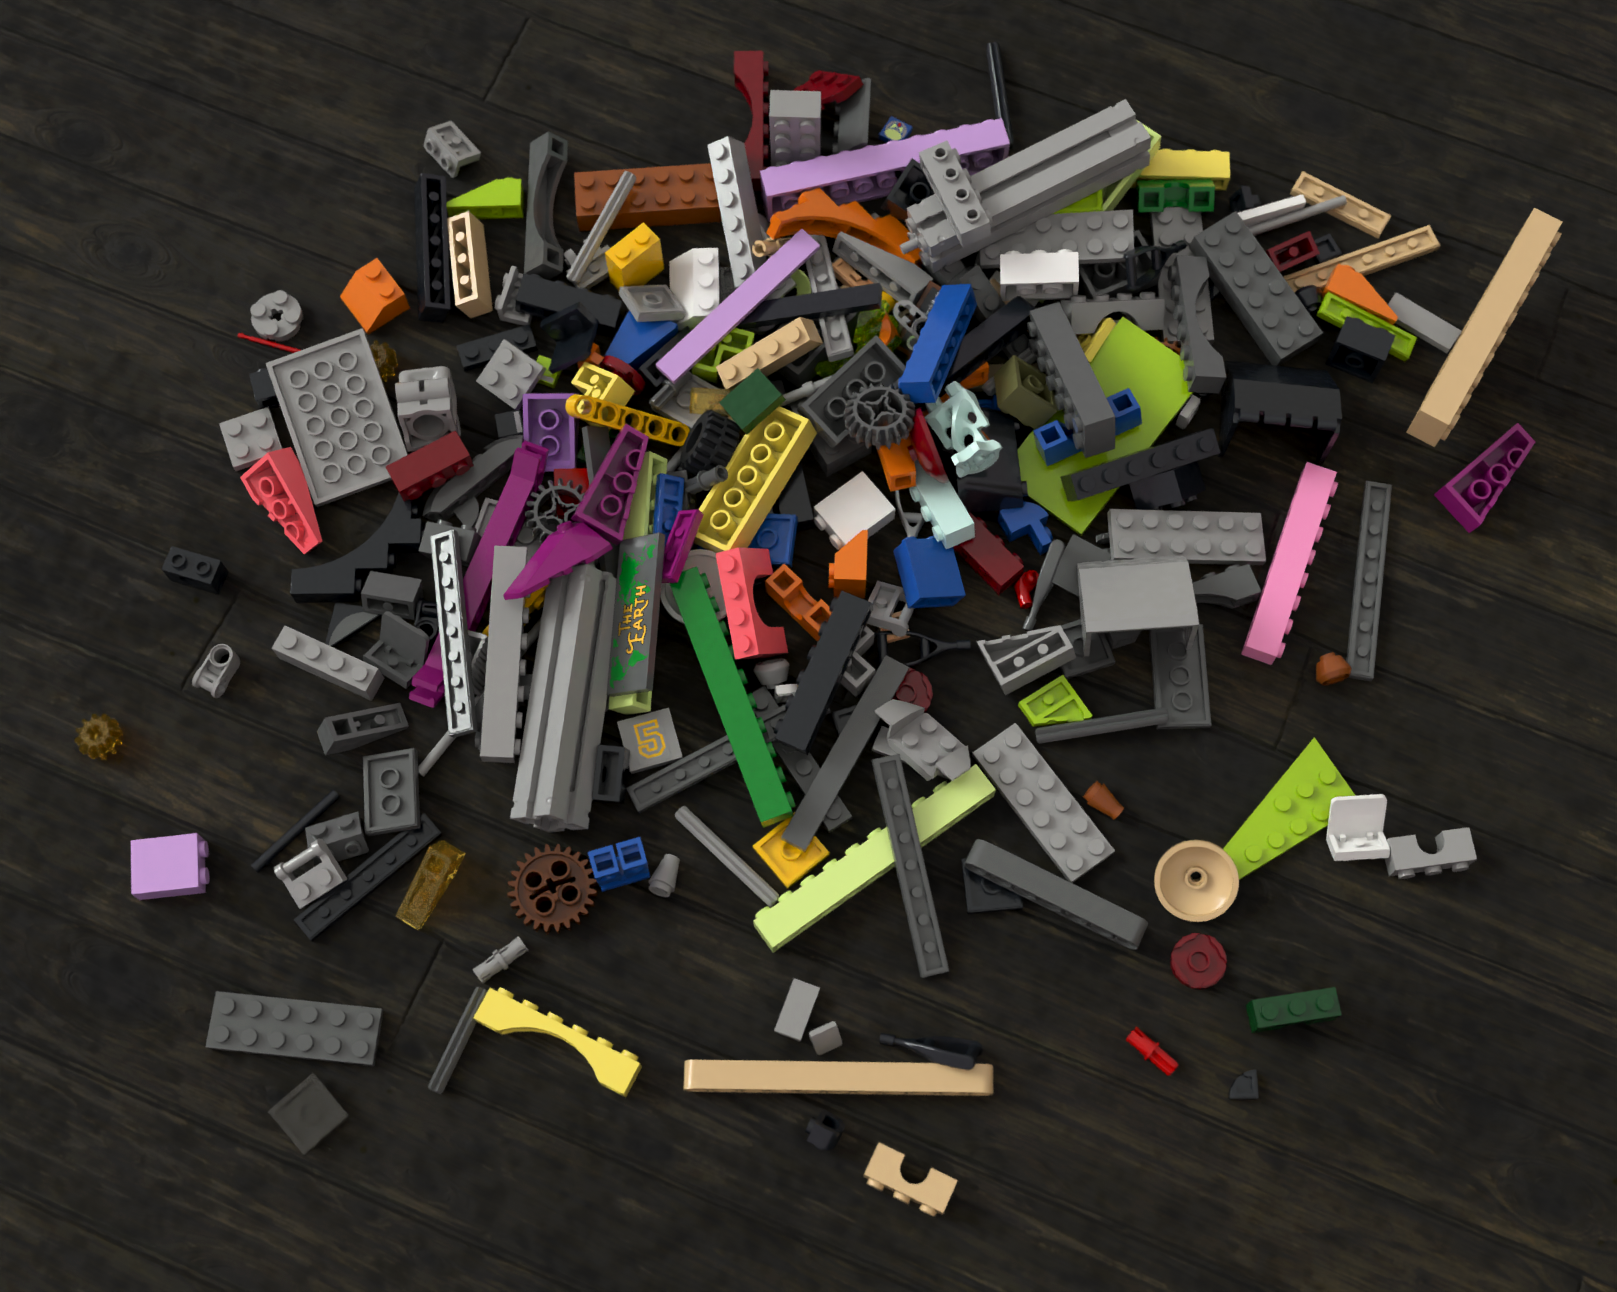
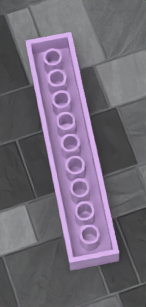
M1002 118L997 120L989 119L974 125L966 124L955 129L938 130L935 133L923 136L915 135L900 141L892 140L877 146L868 145L858 150L842 151L830 156H818L812 160L795 161L789 165L768 167L760 171L761 198L767 220L770 222L771 217L776 212L785 211L798 204V198L803 192L819 187L838 207L853 201L863 202L886 197L912 158L920 163L919 152L944 141H948L952 149H957L961 159V163H959L961 168H966L970 176L1008 158L1010 142Z

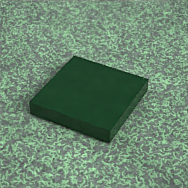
M757 368L719 403L747 435L786 399Z

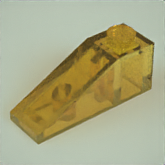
M444 840L429 846L395 917L420 930L455 877L466 853Z

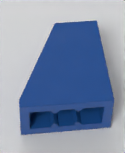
M629 310L605 356L619 358L637 371L638 368L679 333L678 325L671 321L637 322Z

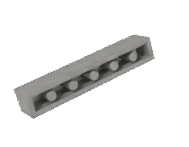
M727 136L708 144V150L735 288H738L767 261L766 256L757 257L752 251V246L756 245L754 242L763 240L745 145L743 142Z

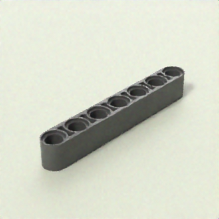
M976 839L964 863V866L970 871L1126 948L1138 949L1148 926V922L1140 916L987 841Z

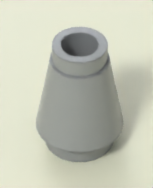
M671 854L664 855V858L649 879V890L652 893L661 897H669L670 893L674 892L680 862L678 857Z

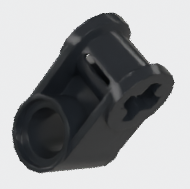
M420 597L417 603L414 627L423 630L425 633L433 632L429 637L428 651L432 649L439 634L437 602L426 601L425 598Z

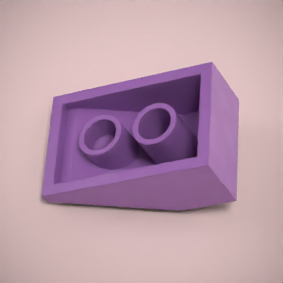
M579 393L523 394L524 441L549 449L545 472H554V469H575L577 467L579 419L570 416L566 411L565 405L570 396L579 395Z

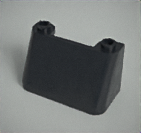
M980 407L990 424L981 430L990 440L999 442L1003 448L999 452L997 461L989 468L975 474H968L962 478L956 473L959 498L968 513L1024 507L1023 497L1028 496L1027 482L1021 481L1015 435V433L1020 432L1019 420L1016 417L1013 418L1011 414L1003 413L1001 410ZM970 412L968 418L976 423V415ZM972 435L965 437L964 444L966 447L973 443Z

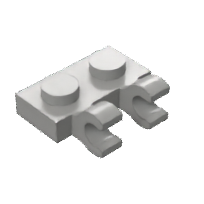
M608 245L602 249L599 246L578 284L573 283L576 288L590 289L609 277L605 252L610 249ZM572 249L563 253L565 257L564 262L569 270L577 257Z

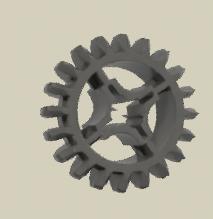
M881 382L879 387H874L870 383L869 389L860 387L859 393L853 392L851 400H847L844 411L845 427L849 430L851 438H856L858 444L865 442L867 449L871 445H876L878 450L882 445H886L890 449L891 443L899 446L901 439L907 440L909 432L914 425V402L910 401L909 394L902 393L901 388L895 390L893 384L889 387H884Z
M558 479V486H554L552 480H549L548 489H545L543 485L538 486L541 492L540 495L536 492L531 493V497L536 502L527 501L526 503L527 507L533 509L525 512L527 518H533L527 521L526 524L528 528L535 527L531 531L533 537L541 534L539 543L542 544L549 535L554 533L546 529L542 524L559 525L563 523L562 519H559L558 516L554 517L558 510L557 503L560 509H563V512L567 511L564 513V521L571 520L586 493L580 494L583 490L581 484L573 489L572 480L568 481L567 486H563V479ZM559 495L572 497L579 504L563 503ZM551 498L553 502L552 508L544 512L545 515L539 516L541 507Z

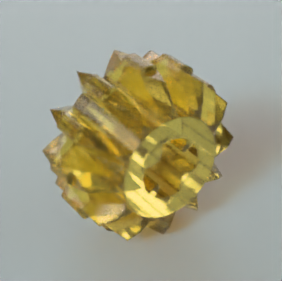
M375 339L370 347L381 378L387 382V375L395 376L394 368L398 367L396 353L386 342L380 345Z
M103 713L100 718L96 714H92L91 721L82 719L83 728H75L79 736L74 740L76 744L80 745L79 751L83 754L88 753L91 759H96L98 755L102 759H106L108 751L116 754V750L113 748L115 745H123L122 741L118 738L123 735V730L118 728V721L110 719L107 714Z

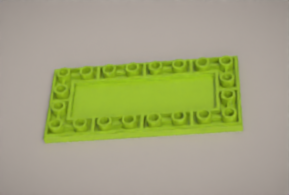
M1124 317L1112 329L1089 364L1106 398L1127 388L1131 390L1141 409L1142 424L1115 436V449L1088 458H1085L1081 451L1049 466L1045 464L1036 447L1033 430L1017 449L1021 481L1027 482L1028 496L1026 497L1080 536L1084 534L1120 487L1081 500L1068 502L1060 477L1152 447L1194 393L1188 392L1187 381L1183 379L1185 366L1180 356ZM1058 410L1044 425L1055 420L1065 423L1063 410Z

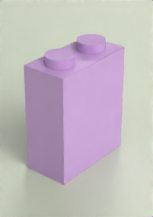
M198 833L131 840V894L139 900L206 893V884H209V871L207 867L205 868V857L209 855L207 841H204Z

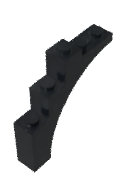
M398 493L392 510L379 529L366 542L347 555L319 566L292 569L290 594L295 602H359V594L364 587L363 578H368L370 571L392 574V568H396L397 565L396 553H420L418 550L425 526L422 520L419 519L420 506L416 504L417 498L404 502Z

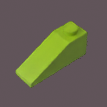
M511 177L496 179L448 201L447 212L449 218L467 211L477 219L524 218V189L521 179Z

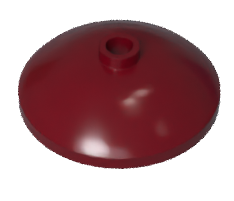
M919 407L915 409L914 425L909 432L912 444L907 447L912 461H919L921 467L928 475L938 482L947 483L949 482L922 410Z

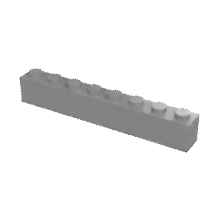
M494 546L480 749L482 762L515 763V755H520L521 739H517V729H522L523 712H518L519 702H524L525 687L520 686V677L526 675V660L522 659V649L527 650L528 633H523L524 623L529 624L530 610L529 607H525V599L530 598L531 594L523 598L505 600L503 594L533 557L528 556L527 547Z

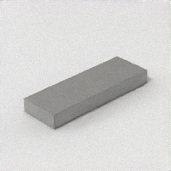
M1395 293L1388 303V306L1398 316L1396 324L1445 353L1449 352L1462 332L1398 293Z

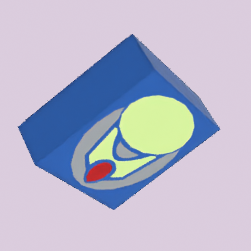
M891 116L880 132L879 139L886 143L892 140L900 141L907 139L912 132V126Z

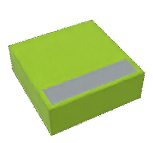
M539 355L537 362L547 369L537 383L554 388L562 370L552 374L549 371L552 359Z

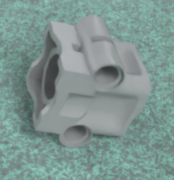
M445 366L402 371L399 374V383L395 384V392L398 403V419L403 430L407 451H416L455 430L460 437L457 396L450 369Z

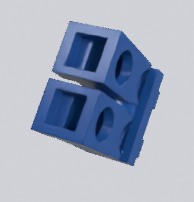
M640 837L617 843L618 857L615 856L612 845L588 852L594 877L602 892L650 878L648 863Z

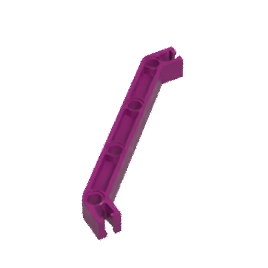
M524 441L522 447H518L515 450L510 476L463 578L467 627L470 631L476 632L491 599L494 546L515 545L527 518L525 512L530 510L526 503L527 501H534L531 493H538V486L542 484L549 449ZM438 634L426 663L413 676L412 685L416 688L409 695L410 700L434 708L445 696L440 634Z

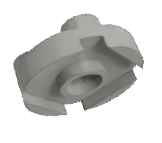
M278 290L263 296L252 305L250 310L252 324L258 335L263 339H275L276 342L286 341L295 336L301 328L300 323L303 319V311L297 300L287 295L285 291ZM276 313H282L280 321L276 319L271 320V318Z

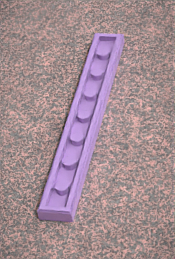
M800 229L656 363V368L675 384L820 249V245L803 229Z

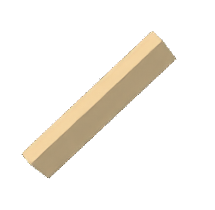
M1305 172L1301 173L1290 192L1292 196L1304 195L1306 203L1310 205L1344 195L1347 204L1326 211V213L1378 239L1391 215Z

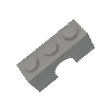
M1470 828L1445 830L1435 837L1437 844L1436 854L1423 852L1418 846L1416 835L1388 838L1387 843L1390 847L1389 858H1385L1388 876L1398 875L1399 879L1414 877L1415 873L1425 872V875H1435L1442 873V869L1452 868L1453 872L1469 869V865L1477 860Z

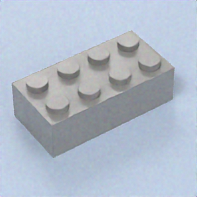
M770 90L771 166L779 167L789 165L795 161L803 162L821 156V91Z

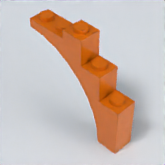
M820 187L803 192L798 198V204L793 205L790 209L776 212L771 217V224L766 232L772 239L795 235L800 229H803L807 234L823 235L837 238V235L843 232L914 263L923 270L921 266L923 262L919 256L921 249L916 248L906 254L902 253L900 245L909 241L907 233L910 231L897 218L887 215L874 219L857 201L846 205L842 204L838 207Z
M988 363L983 364L960 382V384L965 389L983 385L988 381ZM946 393L940 399L944 403L948 399H950V397ZM927 409L922 412L924 417L929 414ZM910 434L907 440L901 439L899 446L891 443L890 449L886 445H882L879 450L877 449L890 492L916 486L915 463L912 461L907 448L912 445Z

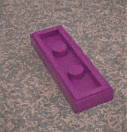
M699 509L678 511L664 547L662 583H678L704 515Z

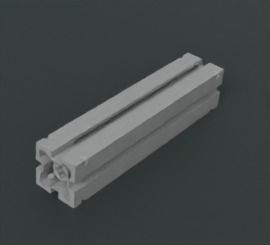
M1124 99L1118 102L1116 106H1110L970 176L972 183H970L973 190L977 188L981 195V206L984 210L988 209L992 216L993 224L990 225V236L962 248L934 194L922 200L919 204L907 207L908 219L905 222L910 231L907 233L909 241L901 244L900 249L903 254L916 248L921 249L919 256L925 266L929 265L933 273L941 270L943 266H949L1035 223L1037 220L1047 217L1135 173L1137 169L1141 170L1149 166L1150 153L1148 150L1151 145V137L1143 124L1137 122L1135 112L1127 100Z
M594 561L589 564L583 562L579 566L571 567L573 572L550 579L551 583L546 587L513 796L514 806L511 809L510 819L524 824H534L533 827L546 832L564 831L565 828L582 830L588 829L589 825L588 813L591 811L597 750L601 742L607 701L606 694L617 578L612 573L602 572L595 568Z

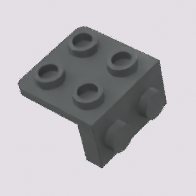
M386 611L382 615L380 640L363 655V661L379 668L384 676L407 689L412 684L413 676L426 663L429 636L423 630L404 621L400 616Z

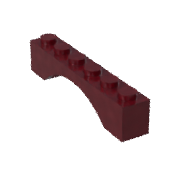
M734 51L735 86L745 97L753 115L752 127L744 143L753 191H761L760 171L768 168V166H764V160H768V145H764V139H768V124H764V118H768V103H764V97H768V82H764V76H768V61H764L763 51Z

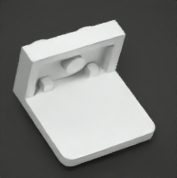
M1385 795L1334 797L1331 800L1326 841L1334 861L1389 858L1390 847L1383 833L1387 806Z

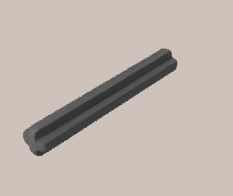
M481 987L475 988L428 1084V1088L438 1094L443 1093L477 1023L474 1016L485 998L487 990Z

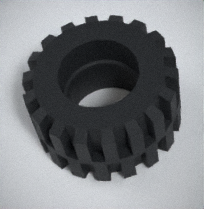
M711 409L707 410L698 418L686 438L680 456V467L696 476L700 471H708L718 465L726 467L734 454L739 440L740 427L738 424Z

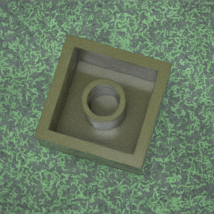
M1013 355L994 374L999 409L1005 414H1011L1016 417L1023 425H1029L1034 429L1040 428L1058 411L1054 398L1055 393L1054 391L1050 392L1046 384V374L1041 373L1038 369L1017 356Z

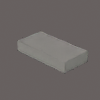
M794 978L774 1032L801 1042L820 988Z

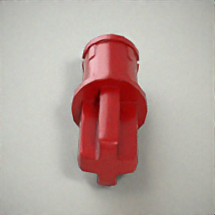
M1138 1027L1126 1038L1127 1042L1145 1056L1144 1060L1149 1059L1166 1075H1171L1177 1069L1178 1063L1159 1047L1160 1043H1155Z

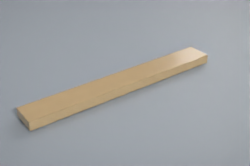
M1430 225L1283 277L1294 292L1308 285H1315L1323 291L1331 272L1338 263L1349 265L1356 272L1365 276L1439 249L1440 244Z

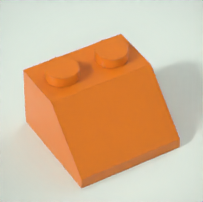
M378 258L358 269L340 296L341 300L368 335L410 308L404 292Z
M862 530L835 553V563H829V588H834V597H839L841 591H844L856 597L865 598L868 530Z

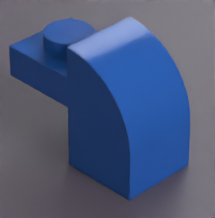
M1023 502L1024 507L1000 510L997 521L1009 542L1028 534L1040 555L1048 552L1053 537L1049 528L1045 526L1049 515L1042 507L1031 502Z

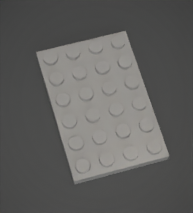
M363 328L265 363L316 507L391 480L385 466L409 454Z

